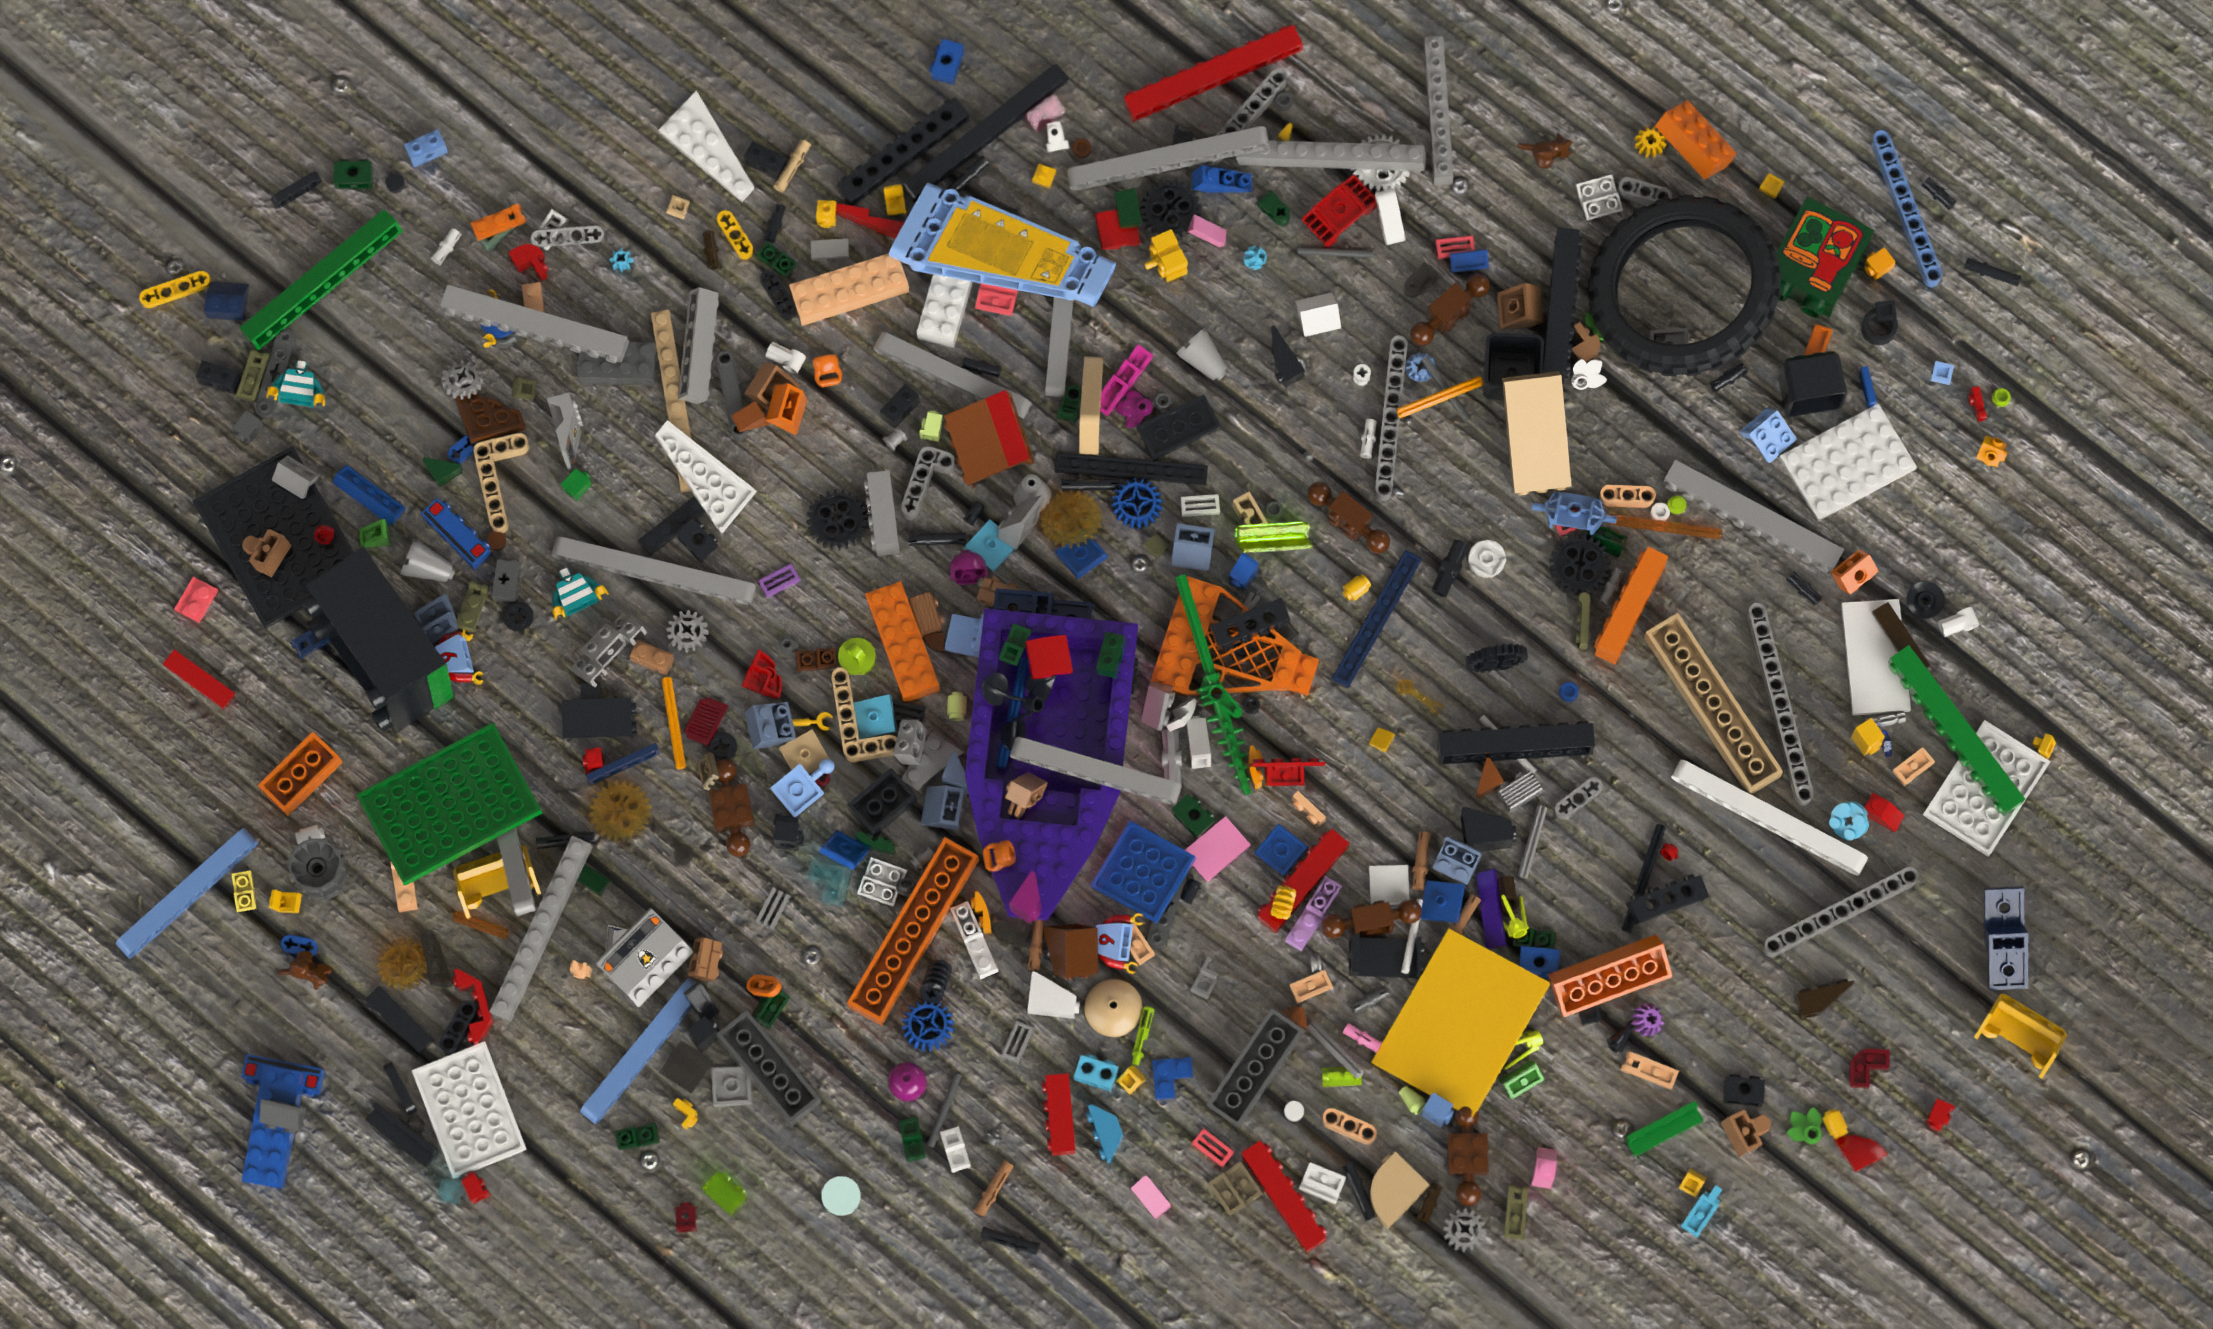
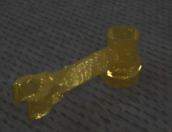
M1403 679L1397 683L1396 691L1398 694L1403 696L1407 694L1412 695L1426 705L1433 715H1439L1434 710V706L1443 708L1440 702L1430 700L1413 687V683L1410 680Z

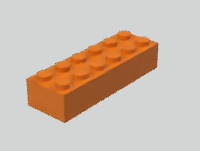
M1649 546L1646 551H1641L1635 565L1637 568L1633 567L1627 581L1629 584H1624L1619 596L1620 601L1616 600L1610 614L1612 617L1608 616L1602 630L1604 633H1599L1595 641V656L1616 665L1666 566L1669 556Z
M899 581L865 593L868 607L903 702L908 703L939 692L940 686L902 582Z
M1657 934L1548 974L1556 1006L1563 1017L1672 977L1664 944Z

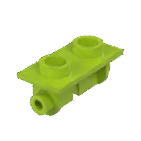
M1344 1066L1322 1068L1323 1087L1362 1085V1076L1355 1078Z

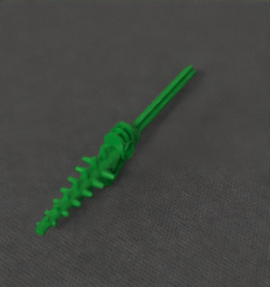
M1186 574L1175 577L1205 674L1202 685L1196 692L1200 694L1199 700L1201 699L1203 703L1201 707L1213 705L1216 714L1206 720L1207 722H1219L1220 726L1213 729L1212 733H1223L1224 738L1217 741L1218 745H1227L1228 750L1224 751L1223 755L1231 756L1232 762L1228 763L1229 767H1235L1236 774H1234V778L1239 779L1240 790H1243L1244 796L1252 793L1248 783L1250 777H1247L1245 769L1249 767H1247V764L1244 765L1242 758L1247 756L1246 752L1240 753L1239 746L1244 744L1245 741L1244 739L1237 740L1235 735L1242 732L1243 728H1234L1231 716L1233 718H1240L1242 709L1224 689L1223 683L1219 680L1220 674L1219 672L1216 673ZM1214 688L1222 691V696L1218 699L1213 698L1211 695V691Z

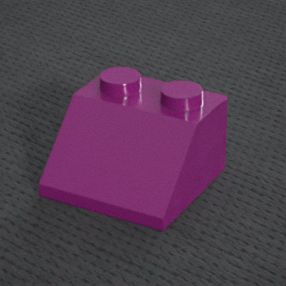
M1033 871L1030 872L1010 901V911L1029 924L1033 920L1036 921L1042 913L1036 876Z

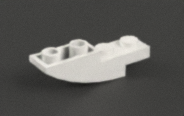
M966 901L950 908L980 979L997 973V966L969 902Z

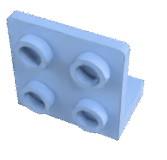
M1766 408L1739 431L1744 438L1751 439L1760 453L1769 463L1797 440L1778 410Z
M952 614L944 647L945 651L979 658L984 615L981 614V619Z

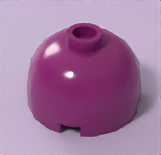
M963 550L951 560L949 566L950 580H956V584H975L977 579L982 578L983 581L984 577L988 576L986 562L978 553L971 550Z
M900 1063L889 1074V1090L900 1101H915L926 1090V1074L915 1063Z

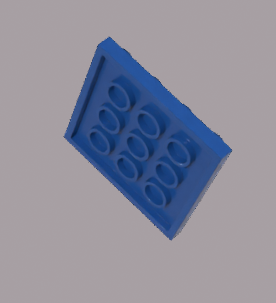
M1129 821L1090 887L1132 911L1142 914L1143 917L1157 924L1196 860V857L1138 824Z

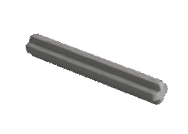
M1542 805L1537 806L1518 872V877L1523 879L1528 878L1547 812V807Z
M1316 1021L1308 1024V1030L1355 1078H1359L1364 1074L1363 1068Z

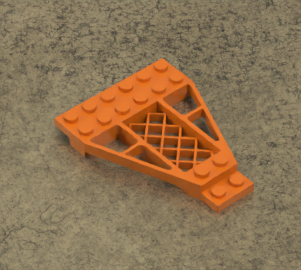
M1187 576L1205 638L1207 636L1211 644L1208 648L1209 650L1213 648L1217 655L1212 661L1219 660L1222 665L1214 664L1215 670L1222 673L1220 682L1223 683L1225 675H1229L1259 685L1224 688L1228 693L1277 690L1292 691L1308 696L1319 663L1318 658L1302 654L1299 649L1274 629L1270 630V633L1276 637L1275 639L1266 636L1259 637L1257 635L1252 637L1250 642L1219 655L1216 643L1213 644L1209 636L1211 631L1208 630L1210 625L1219 622L1213 620V615L1220 595H1224L1242 609V613L1249 611V609L1222 587ZM1179 593L1150 682L1172 686V692L1180 696H1197L1200 694L1196 690H1189L1196 666L1202 667ZM1230 629L1228 631L1230 633H1234L1230 635L1231 637H1235L1238 635V631L1235 629ZM1255 642L1260 651L1250 655L1246 645ZM1259 642L1268 644L1270 646L1262 649ZM1243 647L1247 657L1238 661L1233 652ZM1276 647L1282 649L1281 654L1279 653ZM1274 648L1278 657L1268 661L1264 652ZM1231 654L1235 663L1226 667L1221 658ZM1262 654L1266 663L1256 667L1252 658ZM1250 660L1254 669L1244 673L1240 664ZM1278 660L1274 672L1270 664ZM1238 666L1240 672L1231 668ZM1268 666L1272 675L1262 679L1258 670ZM1256 672L1258 677L1249 674ZM1218 688L1213 689L1211 695L1222 694V691Z

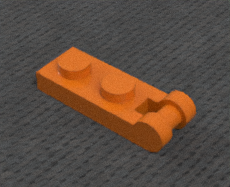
M514 204L507 209L471 222L477 240L481 241L524 224L527 220L521 213L522 208L520 204ZM514 214L515 218L510 220L509 216Z

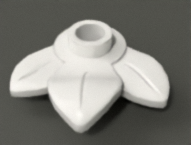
M1583 359L1578 360L1573 366L1572 385L1582 390L1587 387L1596 388L1604 384L1607 378L1599 374L1602 361L1593 359L1586 363Z

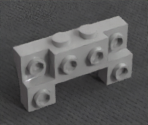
M622 613L611 626L605 623L580 650L583 655L570 669L576 676L595 688L597 684L594 679L600 673L604 676L608 674L604 668L628 644L627 641L634 646L636 642L633 638L639 632L645 635L647 631L638 622Z

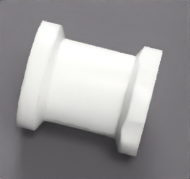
M1365 364L1357 365L1354 369V382L1359 386L1367 385L1370 381V368Z

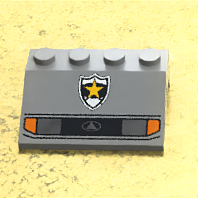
M568 392L547 398L561 452L570 474L574 469L581 437L580 426H583L575 397L571 398Z
M649 908L595 963L623 991L629 1001L640 1007L694 952L652 908Z

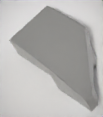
M1209 956L1191 988V992L1207 1000L1217 984V973L1214 971L1211 963L1212 960Z

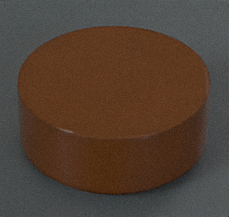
M1083 138L1076 140L1073 144L1074 155L1078 158L1088 157L1091 153L1090 142Z
M493 531L487 537V543L491 547L490 549L494 551H500L506 546V537L502 532Z

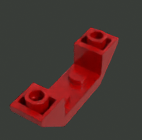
M454 969L455 975L452 976L455 987H458L461 992L475 988L472 990L474 1000L479 1002L480 1008H477L479 1019H483V1021L469 1024L470 1030L467 1031L469 1042L477 1045L483 1041L493 1023L484 986L478 979L459 969Z

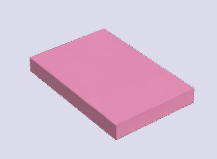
M1225 816L1185 849V851L1196 857L1192 867L1207 883L1251 847V844Z

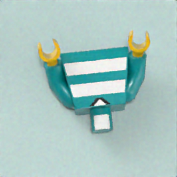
M296 361L295 370L287 369L286 373L280 374L271 387L268 388L266 398L272 395L274 400H277L278 397V402L307 407H314L316 403H322L325 406V396L319 380L314 378V373L306 371L307 363L304 361Z
M569 568L561 570L559 575L562 581L556 584L557 589L553 592L552 598L554 619L557 620L558 615L568 617L599 602V600H602V594L606 593L609 595L607 589L589 576H582L581 573L572 575Z

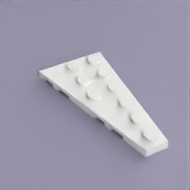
M667 420L655 437L720 535H722L757 491Z

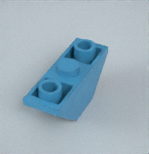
M1091 1104L1088 1105V1112L1085 1113L1088 1122H1093L1095 1130H1092L1095 1141L1100 1142L1101 1148L1098 1150L1101 1159H1106L1107 1164L1112 1162L1123 1139V1133L1117 1116Z

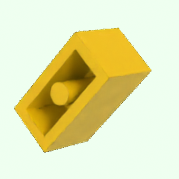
M1872 718L1857 726L1851 736L1864 756L1868 753L1873 755L1879 751V747L1882 745L1885 737Z

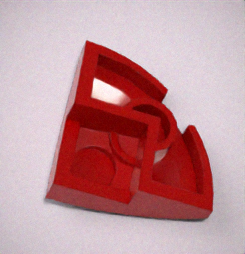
M758 649L741 686L755 693L779 699L782 691V679L780 675L777 677L774 661L766 653Z
M1846 1135L1834 1140L1843 1157H1846L1855 1173L1888 1155L1881 1145L1870 1138Z

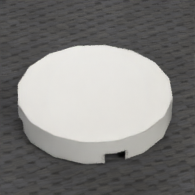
M1492 540L1475 543L1468 554V564L1471 570L1483 578L1498 575L1506 563V554L1503 547Z

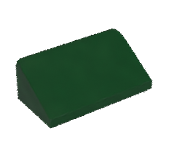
M1136 188L1114 192L1120 228L1139 227L1142 219Z
M1603 525L1593 535H1590L1589 530L1586 536V540L1593 536V543L1600 540L1599 547L1605 546L1604 552L1615 557L1620 556L1628 539L1627 536Z
M584 864L577 879L579 884L599 897L611 882L586 864Z
M782 990L774 997L763 996L751 1016L757 1023L770 1029L790 996Z

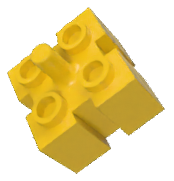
M1172 229L1152 237V245L1149 246L1151 250L1149 254L1152 260L1144 263L1145 268L1148 270L1158 265V273L1161 278H1165L1167 283L1186 275L1188 261L1182 249H1180Z

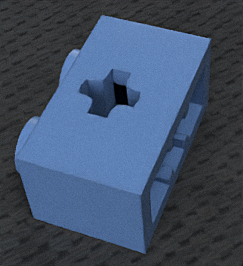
M438 129L404 144L414 168L448 153Z
M1432 1093L1423 1108L1421 1116L1442 1128L1444 1124L1448 1125L1453 1117V1104Z

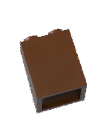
M1077 923L1043 927L1054 975L1061 976L1063 980H1074V976L1090 978V975L1098 974V927Z

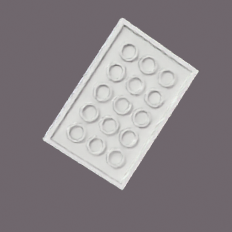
M1879 404L1779 457L1817 521L1828 517L1917 469L1916 464Z
M1984 720L1976 734L2026 800L2051 761ZM1958 760L1923 816L1989 857L2023 803L2005 816L2002 813H1998L1993 806L1994 802L1991 798H1987L1983 794L1982 786L1971 778L1969 769L1966 766H1962Z
M485 1041L412 1070L453 1179L527 1150Z

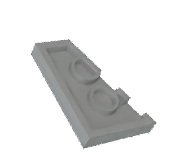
M931 733L924 744L920 765H910L901 779L907 786L918 791L946 768L952 752L956 751L958 758L964 755V752L936 734Z

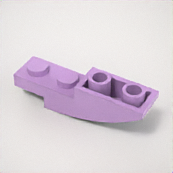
M1325 876L1306 905L1302 915L1286 937L1285 942L1302 951L1327 914L1342 885Z

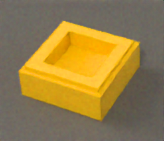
M1768 173L1759 190L1775 199L1785 181Z

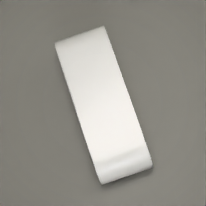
M1394 188L1375 192L1385 244L1390 245L1405 241Z

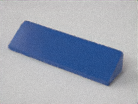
M346 465L335 474L334 485L379 518L385 519L390 526L406 510L403 505L350 466Z

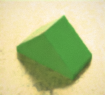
M385 519L359 529L360 547L369 548L390 545L389 526Z

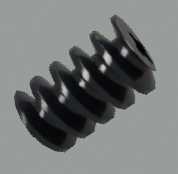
M934 960L929 963L919 991L925 1001L938 1003L942 1000L952 973V967L949 963L942 960Z

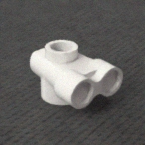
M1060 121L1047 123V152L1068 149L1069 143L1068 140H1065ZM1053 128H1056L1058 130L1057 135H1053L1051 133V130Z

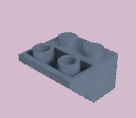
M1177 523L1171 566L1209 572L1215 529Z
M788 702L753 705L745 712L753 749L769 748L796 739Z
M946 785L927 787L921 825L959 831L965 799V788Z
M1447 835L1432 869L1468 885L1480 861L1482 851Z

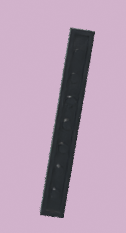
M1057 453L1055 473L1124 479L1136 478L1137 480L1143 478L1147 481L1206 485L1208 465Z

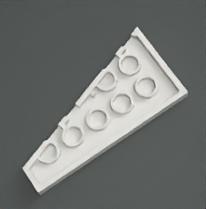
M695 91L659 129V133L739 201L743 202L754 190V186L699 94Z

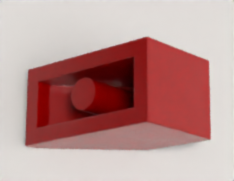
M1872 793L1864 807L1868 813L1867 818L1893 832L1897 831L1905 816L1890 801L1875 793Z

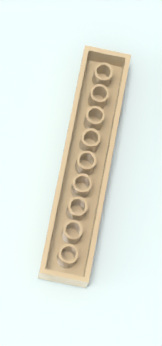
M1679 613L1646 631L1645 641L1744 791L1752 795L1782 776L1783 770Z

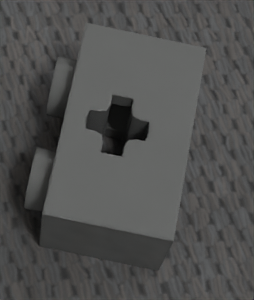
M497 559L496 565H493L492 568L494 583L490 584L489 594L492 595L494 601L517 602L522 568L520 562ZM505 578H507L508 581H506L505 584H502Z

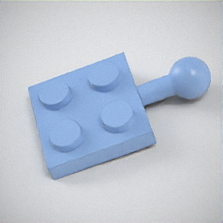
M828 758L823 759L819 764V768L811 775L799 763L772 785L770 789L795 818L824 794L815 780L823 774L831 773L835 767L834 762Z

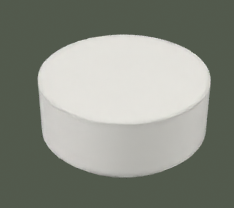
M1659 502L1652 506L1650 515L1654 521L1664 522L1668 519L1670 510L1665 503Z
M1291 1101L1285 1106L1284 1114L1290 1121H1299L1303 1117L1304 1108L1301 1103Z

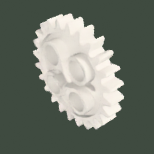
M1376 134L1375 140L1368 136V142L1366 143L1362 140L1361 143L1399 145V139L1393 142V136H1390L1387 140L1385 134H1383L1382 139H1379ZM1351 169V171H1355L1353 174L1359 177L1358 179L1363 182L1365 187L1369 186L1370 192L1373 189H1376V192H1380L1382 189L1383 191L1388 188L1393 189L1394 186L1400 188V182L1405 183V177H1409L1410 174L1407 170ZM1380 174H1386L1388 177L1386 179H1381L1378 176Z

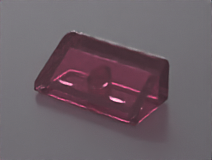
M1052 94L1025 114V120L1038 133L1047 126V123L1053 122L1064 114L1066 110L1057 96Z

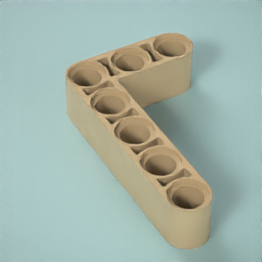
M1084 356L1079 454L1098 455L1103 357Z
M522 433L479 442L474 447V456L489 522L493 531L505 533L509 528L495 461L524 455L529 451L528 439ZM519 441L525 442L522 447L515 446ZM499 446H506L504 451H497ZM481 450L488 451L484 456L478 455ZM485 468H492L490 473H483ZM490 485L496 486L493 491L486 490ZM493 503L500 504L496 509L490 508ZM498 520L504 521L500 527L495 526Z
M836 668L832 672V683L845 759L849 762H859L894 756V748L888 749L885 747L888 742L896 744L897 738L894 735L859 740L849 674L844 668ZM838 675L846 677L842 682H838L835 679ZM846 693L849 696L846 700H840L838 698L839 695ZM848 711L852 715L849 718H843L841 716L842 713ZM847 730L855 732L851 737L845 736L844 733ZM869 745L877 747L874 752H868L866 749ZM855 748L858 751L855 755H849L847 753L848 750Z

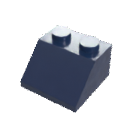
M211 281L206 292L204 306L207 318L245 321L249 284Z

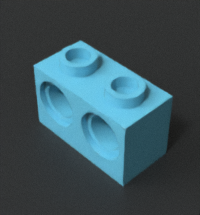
M1086 1054V1056L1081 1055L1074 1074V1081L1111 1092L1118 1073V1066H1115L1116 1063L1109 1060L1099 1061L1096 1056ZM1084 1065H1091L1093 1070L1090 1073H1085L1082 1071V1067ZM1105 1070L1112 1074L1108 1079H1104L1100 1075Z

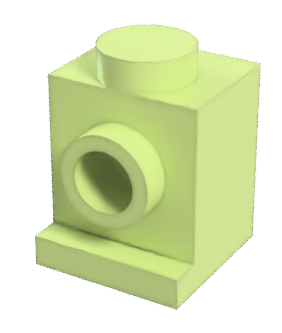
M929 411L927 413V418L922 420L919 432L920 439L939 442L943 415H940L937 411Z

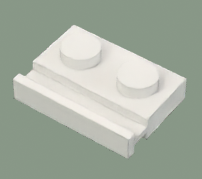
M1310 1162L1299 1190L1336 1204L1346 1177Z

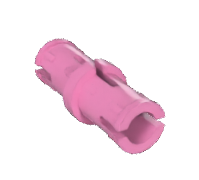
M1350 1023L1347 1024L1343 1031V1034L1356 1040L1357 1044L1360 1046L1363 1044L1376 1053L1382 1044L1379 1040L1368 1035L1367 1031L1364 1030L1363 1032Z

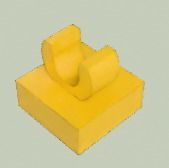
M1038 164L1032 183L1050 189L1056 175V169Z
M2045 734L2043 739L2035 737L2032 744L2035 745L2034 748L2039 751L2041 756L2049 760L2056 742L2052 735Z

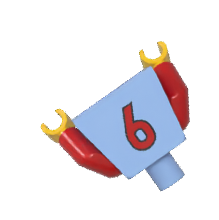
M466 630L445 634L435 648L447 664L450 680L465 683L473 681L476 685L482 684L483 680L479 681L476 679V676L483 675L482 672L478 671L474 675L471 674L474 670L466 641L472 640L473 634L466 635L465 633L470 632Z
M1140 913L1135 914L1133 917L1116 914L1104 920L1103 924L1096 926L1098 927L1099 958L1107 966L1121 970L1125 968L1130 974L1136 972L1131 971L1129 965L1134 964L1138 966L1135 961L1125 963V961L1129 960L1133 924H1130V922H1134L1137 926L1142 925L1143 923L1135 921L1137 916L1143 917Z

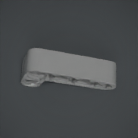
M928 446L920 450L901 504L902 515L905 519L914 520L919 515L933 471L948 474L954 470L955 462L951 453ZM927 454L933 456V458L928 461L923 459V457ZM944 460L951 462L948 466H943L941 463ZM919 472L927 473L924 478L917 476ZM914 489L921 491L919 495H913L911 492ZM911 501H912V502H913V510H910V512H907V509H910Z

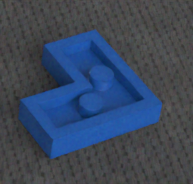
M1191 1057L1152 1060L1156 1100L1175 1099L1174 1079L1193 1078Z

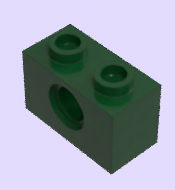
M342 159L339 162H334L333 183L335 188L373 189L374 167L372 161L367 159H359L358 161ZM352 171H358L355 176H350L349 174Z
M1111 632L1105 633L1096 666L1099 675L1117 679L1126 646L1124 635Z
M1187 794L1171 809V814L1196 839H1199L1215 825V817L1208 809L1204 810L1200 806L1201 802L1195 796L1191 797ZM1197 812L1200 816L1198 819L1193 820L1189 817V814Z

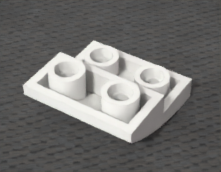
M1612 174L1575 184L1586 220L1623 211Z
M871 857L857 894L894 907L899 895L896 891V884L900 879L906 877L908 870Z

